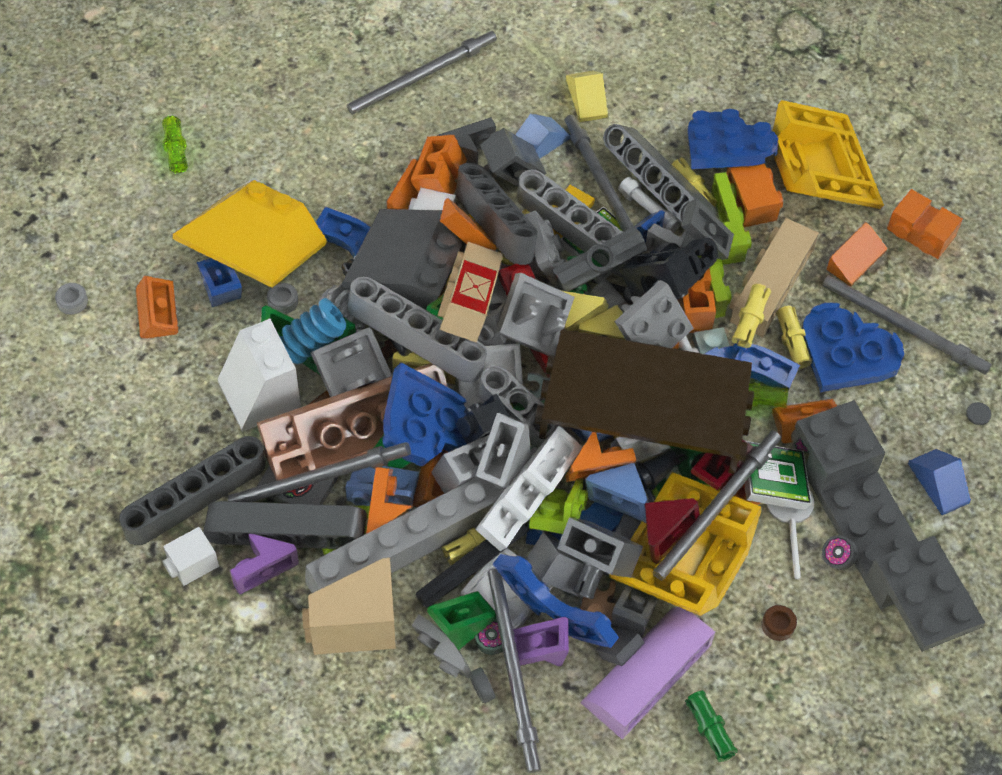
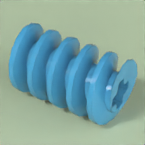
M323 298L319 301V306L313 305L310 308V312L302 313L300 319L295 318L291 325L284 326L282 328L283 336L279 337L292 362L302 364L307 357L312 356V351L330 344L335 338L341 336L346 329V321L340 310L330 300Z

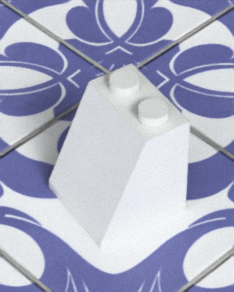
M271 319L240 330L218 377V383L242 432L256 427L257 422L301 408L296 368Z

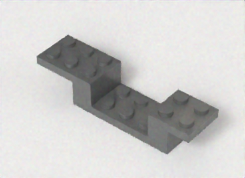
M855 400L798 420L795 429L810 454L806 463L808 482L838 535L847 537L856 545L858 555L854 564L880 610L895 604L921 652L982 628L985 624L983 617L935 536L918 541L878 473L885 456V451Z

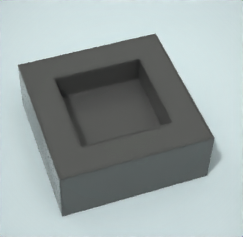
M617 627L614 631L619 638L611 648L599 645L595 650L602 660L623 666L644 644V641L639 633Z

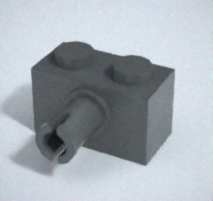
M505 128L492 133L486 141L480 144L488 161V164L483 168L494 180L501 177L518 187L519 177L527 170H537L544 175L547 174L534 146Z
M569 517L557 549L582 560L584 567L573 591L577 594L580 592V595L583 597L594 599V594L603 571L611 575L632 577L643 546L593 522Z

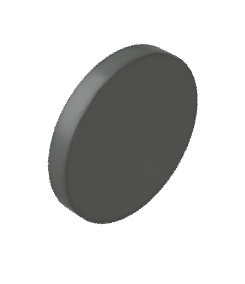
M980 402L970 404L966 411L969 421L976 425L987 424L992 416L990 408Z

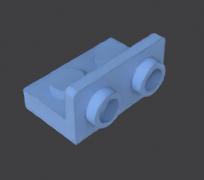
M383 466V468L393 469L392 476H397L395 495L389 496L388 502L412 505L419 472ZM368 467L352 472L350 481H347L345 487L347 501L355 505L370 506L375 469Z

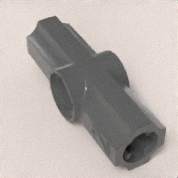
M634 226L602 244L592 246L585 253L552 269V272L560 289L570 292L598 276L606 275L613 268L646 252L647 247L641 233ZM597 253L606 256L608 264L604 267H597L592 263L591 257Z

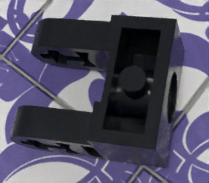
M711 238L694 239L684 248H680L676 243L660 244L651 252L642 253L632 258L619 270L632 297H642L661 280L669 285L676 299H680L689 293L688 289L716 262L718 249L716 243Z

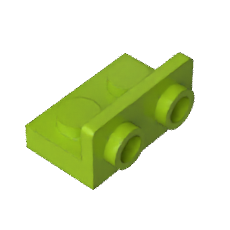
M584 479L576 480L570 493L563 489L555 488L552 493L547 495L530 518L529 528L563 534L569 517L580 519L581 510H585L588 498V491L583 490Z

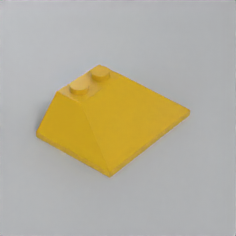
M781 100L777 107L773 132L778 137V152L774 159L786 190L881 209L884 203L848 115Z
M255 180L228 193L173 233L174 240L271 288L324 247L327 240L304 203Z
M672 472L654 502L694 498L698 501L701 515L720 491ZM733 496L663 581L653 575L654 569L660 562L656 565L651 561L647 523L642 521L631 538V541L643 546L632 577L611 574L609 576L616 581L701 616L719 606L749 554L761 514V506Z

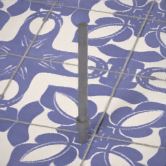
M491 30L476 39L471 37L463 41L460 47L347 104L349 112L353 115L466 56L470 58L478 54L481 48L497 41L496 34Z
M568 115L564 121L571 133L570 139L575 148L579 149L622 231L624 232L634 227L590 145L591 139L585 129L580 127L574 115Z
M830 275L824 280V287L952 356L951 360L960 365L965 363L985 375L991 368V363L972 354L971 349L961 343L956 345Z
M771 430L759 446L752 447L747 453L746 461L654 569L653 575L657 579L663 581L752 473L756 469L763 467L769 459L768 454L781 440L779 433Z
M408 442L388 448L379 446L369 449L367 454L231 494L228 496V502H254L364 468L372 467L375 469L376 467H383L388 465V461L411 455V448Z
M495 568L487 571L519 728L516 731L518 746L523 748L527 773L541 771L536 746L539 739L536 727H532L503 578Z

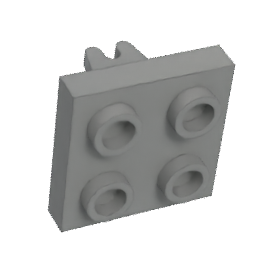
M535 210L525 214L538 231L533 261L529 265L535 277L545 275L554 288L561 290L555 280L552 269L566 263V260L562 259L560 253L564 251V246L558 234L554 235L549 220H543Z
M516 273L495 333L547 356H555L560 331L565 327L575 297L523 273Z
M661 280L642 297H631L633 304L622 305L624 313L614 321L626 340L673 348L694 329L669 285Z
M371 327L311 352L330 397L392 376Z

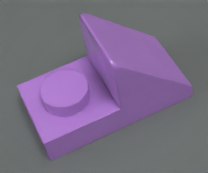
M249 534L250 545L256 557L253 559L246 558L230 570L233 584L239 595L298 565V554L294 544Z
M561 617L513 629L520 666L544 660L558 667L563 665L569 652L568 618Z

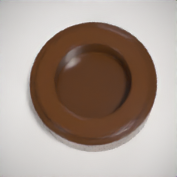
M783 605L770 607L766 610L762 619L763 632L775 641L789 639L797 626L796 615L790 608Z

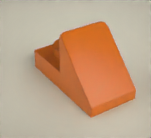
M592 432L566 473V482L587 479L590 474L635 463L634 449L622 450V447L615 446L601 452L597 434Z
M375 468L366 534L402 516L414 507L413 505L388 502L389 496L395 495L397 476H392L393 469Z

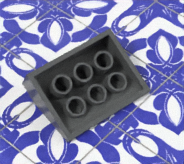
M380 209L341 287L350 290V285L354 279L369 277L426 310L429 304L441 296L452 272L457 253L461 251L464 242L440 222L442 210Z

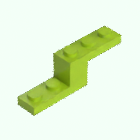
M726 172L714 174L711 189L713 197L717 200L716 209L720 221L734 234L728 259H717L710 267L711 285L709 291H713L715 318L725 317L727 306L732 300L730 287L725 286L723 282V265L745 262L747 251L752 246L750 233L745 231L743 227V210L736 205L735 185L729 182Z

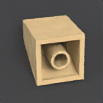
M382 558L308 595L309 608H302L303 629H305L306 643H312L314 655L396 649L390 558Z

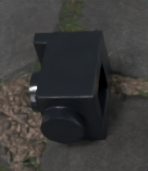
M494 394L483 404L477 402L464 410L465 416L457 420L456 426L466 444H469L490 434L497 413L510 416L498 394Z

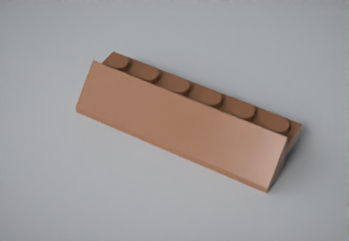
M429 363L414 368V370L448 387L444 371L436 365ZM392 376L257 422L265 449L264 454L276 481L367 454L369 449H373L384 434L383 419Z

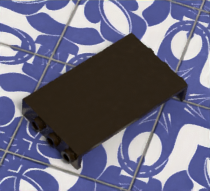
M563 329L560 331L555 356L549 355L546 374L551 375L550 381L543 380L540 399L545 400L544 406H537L535 424L540 425L539 439H546L549 424L729 456L731 457L729 473L735 474L738 461L745 462L748 447L747 442H742L743 435L748 436L751 417L745 416L746 410L751 411L754 400V391H749L752 362Z

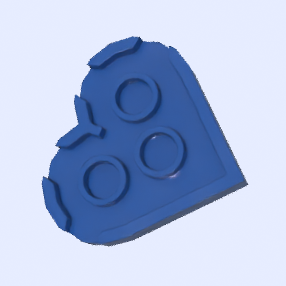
M726 109L722 112L710 113L703 110L696 111L692 114V120L688 125L691 169L764 164L766 157L777 155L778 137L771 130V125L767 122L746 125L744 120L739 117V111L736 109Z
M839 303L817 305L805 317L801 329L805 330L806 335L804 339L812 358L811 367L820 392L881 382L897 375L904 357L903 343L896 333L891 335L888 331L878 328L879 324L863 323L856 312L853 315L848 310L839 308Z
M400 363L394 368L383 419L385 435L382 441L384 447L388 448L408 442L411 448V455L402 458L418 466H424L442 450L451 452L467 445L456 426L457 420L465 416L464 410L466 407L464 404L467 402L466 399L456 391Z

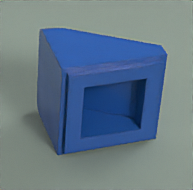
M663 210L645 217L635 225L636 229L641 233L645 244L648 230L654 223L663 228L665 217Z

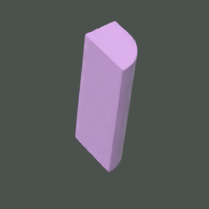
M680 607L671 608L642 638L644 644L623 666L616 665L581 701V704L617 736L623 739L712 645L715 631L693 613Z

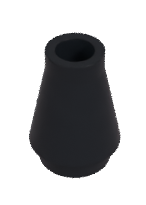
M667 449L664 452L634 463L644 491L648 489L654 490L680 464L677 454L672 449Z

